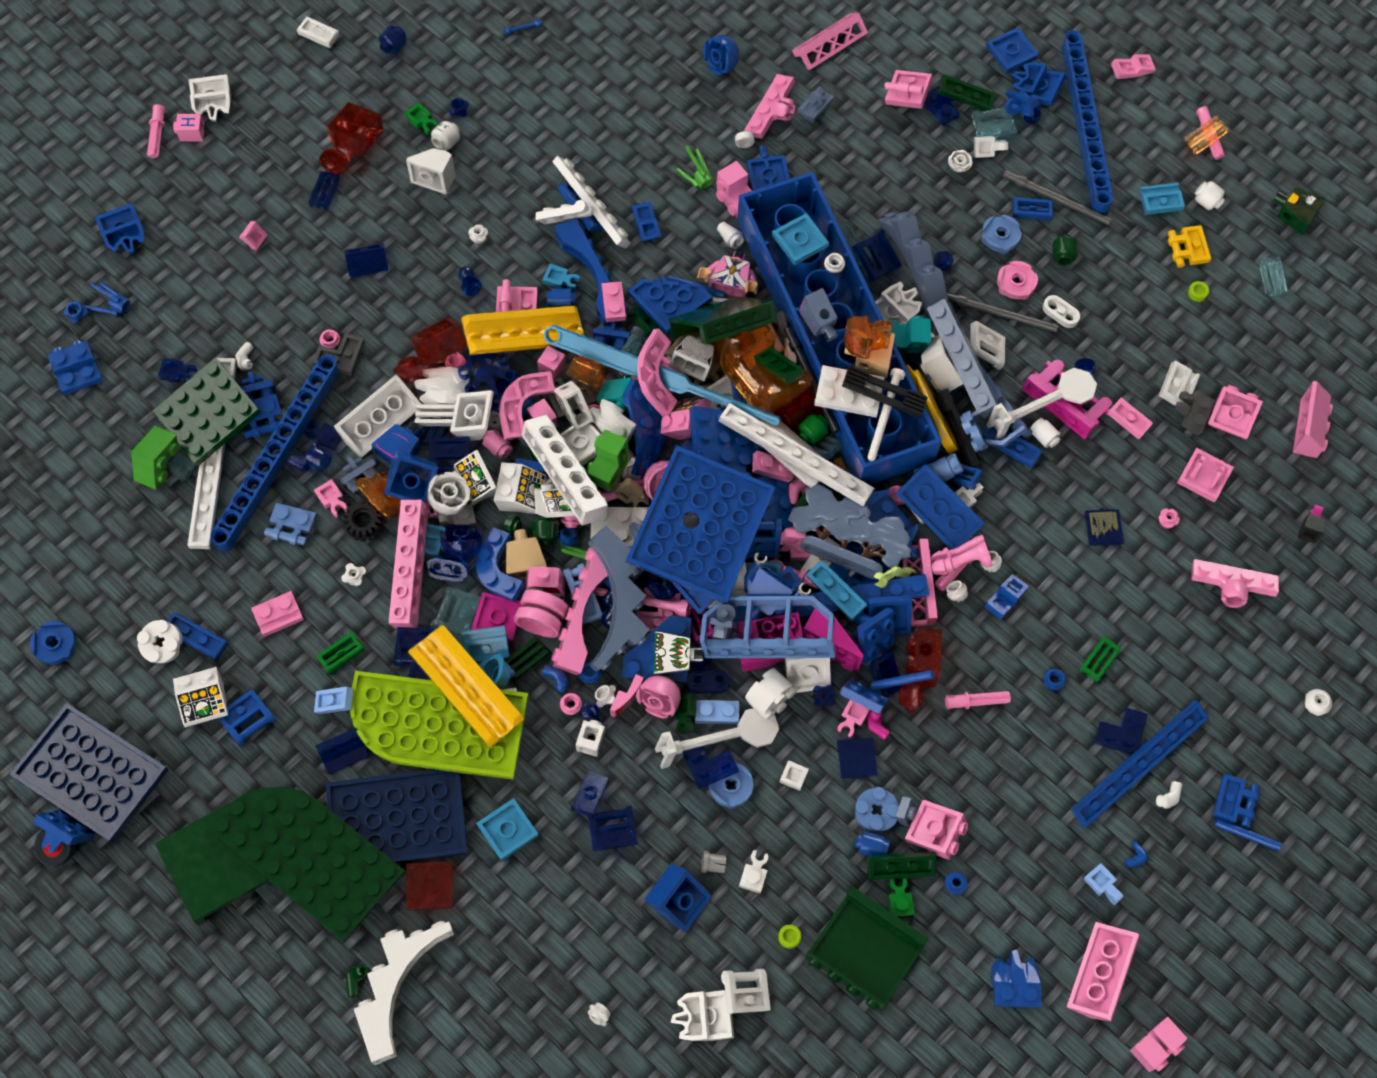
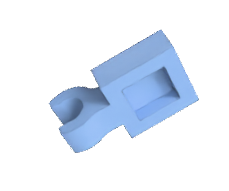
M1102 863L1083 879L1098 896L1105 893L1113 905H1116L1123 897L1122 893L1113 886L1117 879Z

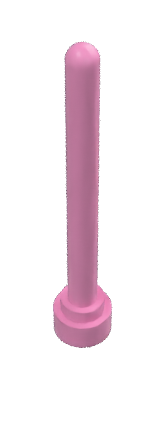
M595 587L593 590L597 596L612 598V591L610 589ZM645 597L642 600L644 602L643 605L672 610L681 617H689L692 606L684 599L671 602Z

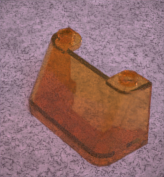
M767 324L727 337L720 356V366L751 406L773 414L810 388L813 378L808 371L803 369L804 376L796 382L786 385L755 362V355L769 347L774 348L776 333Z

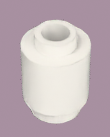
M1043 418L1038 419L1030 428L1032 435L1045 448L1049 446L1053 448L1061 440L1059 438L1061 433L1048 420Z

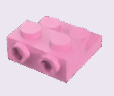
M1231 385L1223 386L1207 425L1247 440L1263 401L1258 400L1259 396L1247 393L1245 395L1240 393V389Z
M923 800L905 840L949 860L951 855L957 854L959 849L958 839L960 835L964 836L966 834L968 823H966L967 820L963 813Z

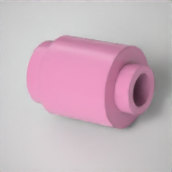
M496 429L487 431L482 438V445L496 458L501 460L508 457L513 450L511 443L508 440H504V436Z

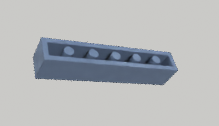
M944 298L928 307L927 310L978 415L985 419L991 415L994 406L1000 403L952 305Z

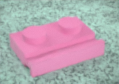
M292 591L251 608L263 637L304 620Z

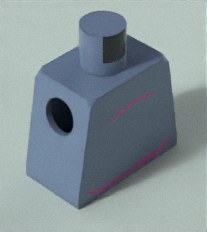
M821 288L804 296L799 312L814 336L823 334L827 342L835 339L838 336L834 329L837 315L824 289Z

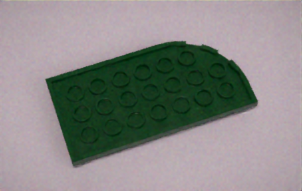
M267 787L246 793L228 804L206 827L210 834L343 943L405 873L404 869L321 802L305 792L292 788Z

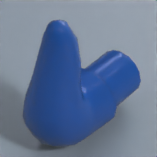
M1133 841V847L1137 855L1124 860L1127 869L1135 866L1138 867L1148 859V853L1137 841Z

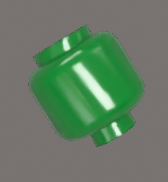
M811 414L798 425V436L806 443L816 445L828 435L829 424L821 415Z

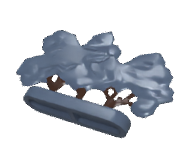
M820 484L805 490L806 501L809 505L793 508L788 518L789 521L793 522L796 532L815 531L819 538L814 536H805L800 546L805 552L868 578L877 579L874 578V575L883 572V567L878 562L869 559L870 557L880 556L882 562L888 567L898 566L902 558L911 557V549L908 547L910 537L904 529V524L900 517H884L873 523L869 520L871 511L867 505L861 506L848 497L838 502L832 490ZM821 525L824 526L822 532L819 530V527ZM834 535L841 542V546H836L824 541V539ZM851 541L858 542L863 547L864 553L861 556L846 550L847 544ZM865 542L869 544L868 548L865 547ZM876 544H880L882 546V548L876 552L875 550H872V552L869 551L871 547ZM885 550L886 554L881 555L880 553Z

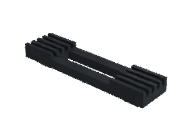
M851 365L847 369L842 387L918 418L922 416L926 400L928 399L925 395L896 386ZM866 382L904 397L903 402L866 388Z
M947 388L935 396L941 413L946 415L961 450L959 455L963 465L976 468L980 464V457L975 452L968 435L962 427V421L955 407L956 401L953 394L949 393Z

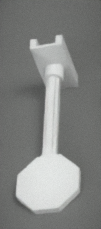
M1072 368L1061 374L1058 390L1012 412H1007L1002 403L994 406L986 426L988 428L995 427L997 430L996 440L1004 439L1010 424L1014 423L1016 419L1061 398L1077 404H1083L1093 399L1097 383L1089 372Z
M754 708L745 710L737 728L681 742L679 740L673 741L670 731L662 733L655 747L656 753L662 751L664 755L660 764L661 769L670 767L675 755L685 750L741 737L742 740L757 748L770 745L779 731L775 715L766 720Z

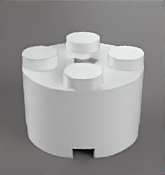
M775 668L763 674L764 679L760 682L756 681L745 697L746 701L766 720H769L775 712L781 713L787 706L785 701L793 697L797 692L794 685Z

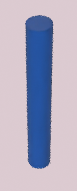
M668 275L667 281H676L679 284L691 285V283H694ZM702 285L713 297H725L724 291Z
M933 670L873 681L871 682V687L873 690L934 679L935 674Z
M1216 818L1214 822L1215 827L1277 851L1281 848L1282 843L1219 818Z

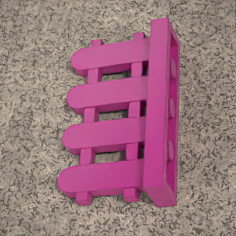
M1048 360L1044 365L1046 368L1040 374L1036 372L1027 378L1022 390L1034 400L1057 391L1059 383L1054 386L1050 382L1056 376L1060 378L1061 374L1064 373L1062 371L1064 363L1061 360H1054L1052 363ZM1093 397V399L1089 400L1093 406L1088 411H1085L1081 407L1087 402L1077 404L1061 398L1044 406V408L1083 439H1086L1091 434L1093 428L1100 423L1098 419L1103 414L1108 416L1107 413L1110 410L1112 401L1108 397H1102L1100 400Z

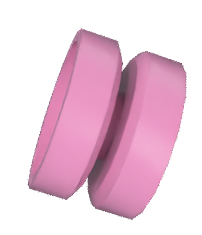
M533 589L524 591L520 601L522 607L517 609L514 622L520 628L532 634L547 638L557 637L562 627L560 620L565 618L568 605L560 598L547 592Z

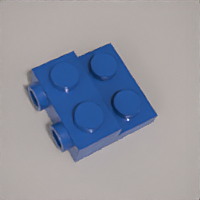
M74 341L71 347L65 349L58 347L53 349L51 354L47 355L63 396L103 382L92 349L87 341Z

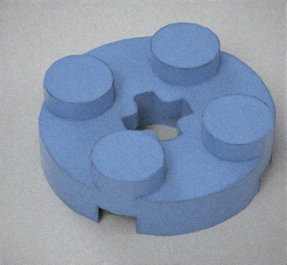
M1007 215L995 218L992 216L983 225L981 241L991 250L1000 254H1007L1015 249L1020 242L1022 232L1019 229L1020 225L1014 218ZM1004 231L1005 236H999L997 232Z
M971 411L963 413L960 416L962 427L965 433L969 434L975 452L988 448L986 439L983 440L981 428Z
M738 763L719 765L710 777L709 790L712 798L718 804L729 809L746 803L751 797L753 790V779L749 770ZM726 781H736V789L728 790Z
M881 787L868 789L857 799L855 805L856 821L868 832H887L897 822L898 801L893 794ZM873 806H880L882 808V815H873Z

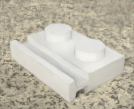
M1175 360L1169 367L1159 397L1173 405H1176L1177 402H1183L1178 398L1180 393L1188 392L1193 394L1200 374L1193 373L1190 368Z

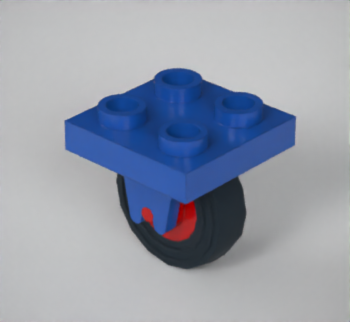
M61 809L37 814L33 821L34 824L42 828L36 836L34 843L36 855L44 864L50 866L62 865L68 862L75 853L76 844L91 841L96 834Z

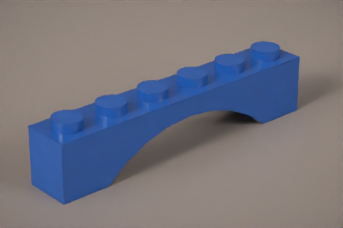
M575 217L554 226L555 237L562 251L581 261L594 276L598 286V297L595 304L596 315L602 326H611V322H606L602 293V283H610L611 277L609 272L603 269V263L599 254L596 255L593 251L594 245L591 239L586 238V230L583 224H579ZM624 302L625 314H626V313L628 312V309H627V306H626V304H625V302ZM616 321V325L625 321Z

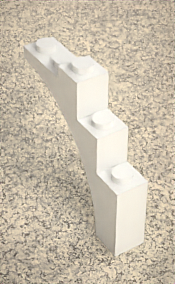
M437 922L429 930L412 932L408 938H406L402 930L399 932L398 930L389 931L385 934L384 938H381L389 965L381 964L372 968V972L367 973L376 1000H364L358 1004L359 1007L354 1008L370 1060L374 1065L397 1057L393 1042L392 1018L400 987L410 969L424 953L437 943L454 935L449 922Z

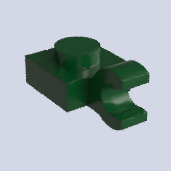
M640 306L633 307L636 311V316L634 314L627 315L628 319L634 322L639 327V331L645 336H650L653 329L659 328L662 331L649 316H646Z

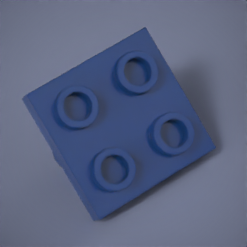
M887 607L873 617L862 611L853 620L854 623L860 625L854 631V639L858 640V648L864 655L862 663L867 664L895 644L893 609Z

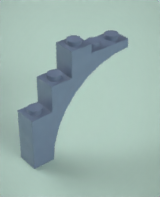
M908 212L885 214L884 218L878 219L879 227L888 233L905 258L916 283L925 316L931 319L927 308L944 298L948 301L942 270L933 264L930 245L921 239L916 216Z
M607 525L601 528L588 542L607 572L613 600L612 621L607 638L599 653L589 664L594 671L605 670L612 663L610 658L615 653L619 655L627 647L626 642L630 646L641 645L648 638L646 633L650 630L632 612V610L636 612L643 606L644 602L642 600L646 595L628 577L633 578L641 569L626 563L630 549Z

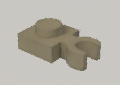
M631 478L613 487V493L626 504L633 502L634 507H641L640 502H644L646 505H649V497L643 494V488Z

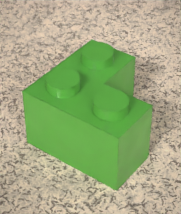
M154 426L131 451L134 481L155 490L161 483L166 481L168 477L166 463L171 456L177 453L179 448L176 434Z
M604 430L602 435H599L595 440L594 447L597 457L594 462L589 463L586 473L596 486L611 492L629 463L631 456L626 438Z

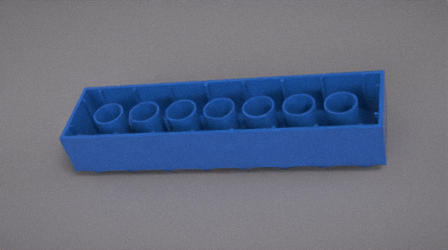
M814 172L739 195L737 222L777 310L786 313L789 319V325L787 326H791L796 338L800 340L803 346L802 351L818 384L822 365L846 370L850 365L855 367L857 356L844 354L846 342L859 344L860 336L863 332H890ZM807 213L827 239L829 246L794 265L772 236V231ZM832 253L840 254L845 261L844 269L839 273H831L824 266L826 257ZM821 288L824 289L837 315L834 329L838 336L829 342L826 341L823 334L814 336L799 312L804 296ZM894 342L887 378H884V381L891 383V369L899 368L905 372V377L903 380H900L899 387L918 393ZM882 389V393H881V394L887 396V392H888V391L885 390V389ZM896 394L894 399L903 402L904 397ZM879 403L877 418L831 409L840 428V432L834 434L851 474L868 485H872L936 461L941 439L925 407L920 418L894 407L891 408L874 461H869L867 456L884 403Z

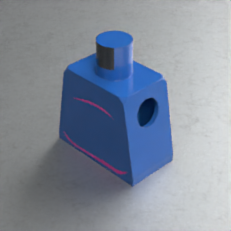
M414 422L406 429L398 424H394L371 444L374 454L390 465L396 450L416 456L421 448L420 441L416 437L421 428Z

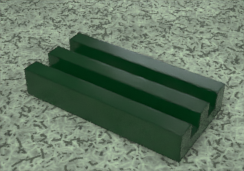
M536 637L505 660V662L511 665L532 647L536 646L510 666L512 670H515L537 652H542L515 673L512 677L515 681L549 655L547 649L539 643Z

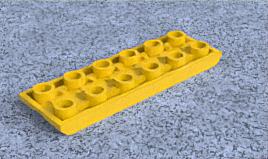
M575 306L469 314L461 318L470 355L547 348V346L557 347L549 344L544 338V331L552 325H557L585 336L578 309ZM555 329L549 330L550 339L557 341L559 338L558 332Z
M441 625L408 651L410 656L489 748L524 721L520 712L445 626Z

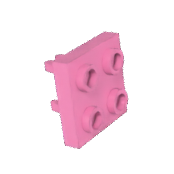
M1196 448L1177 483L1215 503L1234 467Z

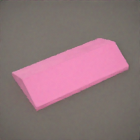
M1095 922L1067 1004L1068 1009L1092 1019L1112 1021L1140 937L1138 933Z

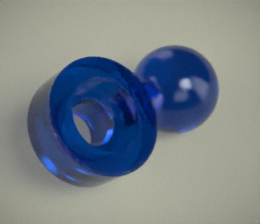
M468 266L460 268L458 276L462 281L461 290L468 296L478 295L482 283L474 278L473 269Z

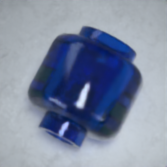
M388 26L379 35L380 49L386 54H397L406 45L407 39L404 30L399 26Z

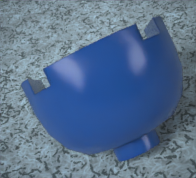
M717 35L709 38L704 43V60L709 62L711 66L708 68L714 74H725L733 70L738 64L740 57L739 48L732 38Z

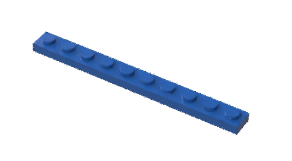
M926 574L889 580L884 588L874 585L875 583L850 587L867 604V607L868 598L911 595L912 599L930 596ZM822 592L808 595L814 596L832 613L841 611ZM812 605L795 606L792 609V613L799 612L800 618L810 617L814 607ZM747 606L734 607L736 616L732 622H744ZM763 612V613L761 614V616L759 617V619H761V618H767V617H773V616H779V615L773 613L771 616H769V615H767L766 613Z

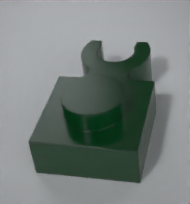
M693 694L681 696L679 707L674 715V719L679 720L676 732L684 735L685 731L693 732L694 724L691 719L696 717V695Z

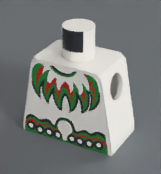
M569 381L554 389L564 415L575 430L594 421L580 388L574 382ZM580 410V413L576 415L573 411Z
M655 632L654 675L688 671L690 661H703L702 648H690V638Z

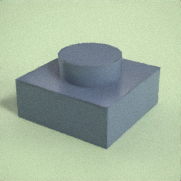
M903 796L896 818L900 825L909 827L910 821L914 820L916 816V807L911 798Z

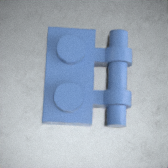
M276 503L269 520L270 524L276 527L274 529L266 527L264 535L271 537L272 540L279 541L281 539L289 541L292 545L300 544L305 546L307 537L301 535L302 533L311 534L317 514ZM284 528L294 530L292 534L284 532Z

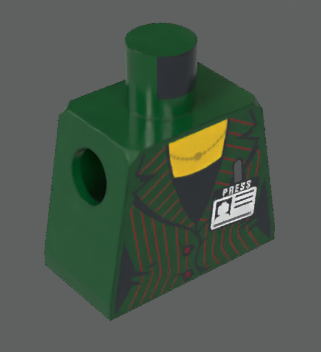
M1295 188L1290 196L1279 191L1273 201L1283 206L1278 217L1303 235L1326 198L1300 188Z

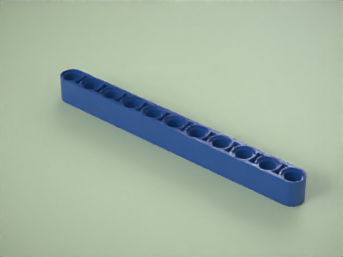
M1071 30L1066 33L1062 44L1064 65L1091 208L1105 215L1113 201L1111 183L1083 39L1078 31Z
M327 354L319 358L211 532V541L219 551L227 552L234 546L338 377L339 367L335 357ZM333 365L330 369H325L326 366ZM317 382H322L321 385H319V386H314L315 383H317ZM306 399H312L309 403H304ZM297 415H301V416H302V417H301L300 419H298V420H293L294 417L297 416ZM291 432L290 436L283 437L285 433ZM280 449L278 454H272L274 450ZM264 467H270L268 471L261 472ZM254 484H259L258 488L251 489ZM248 501L245 507H240L242 502ZM238 519L235 524L229 525L231 520ZM221 537H227L224 542L218 543Z

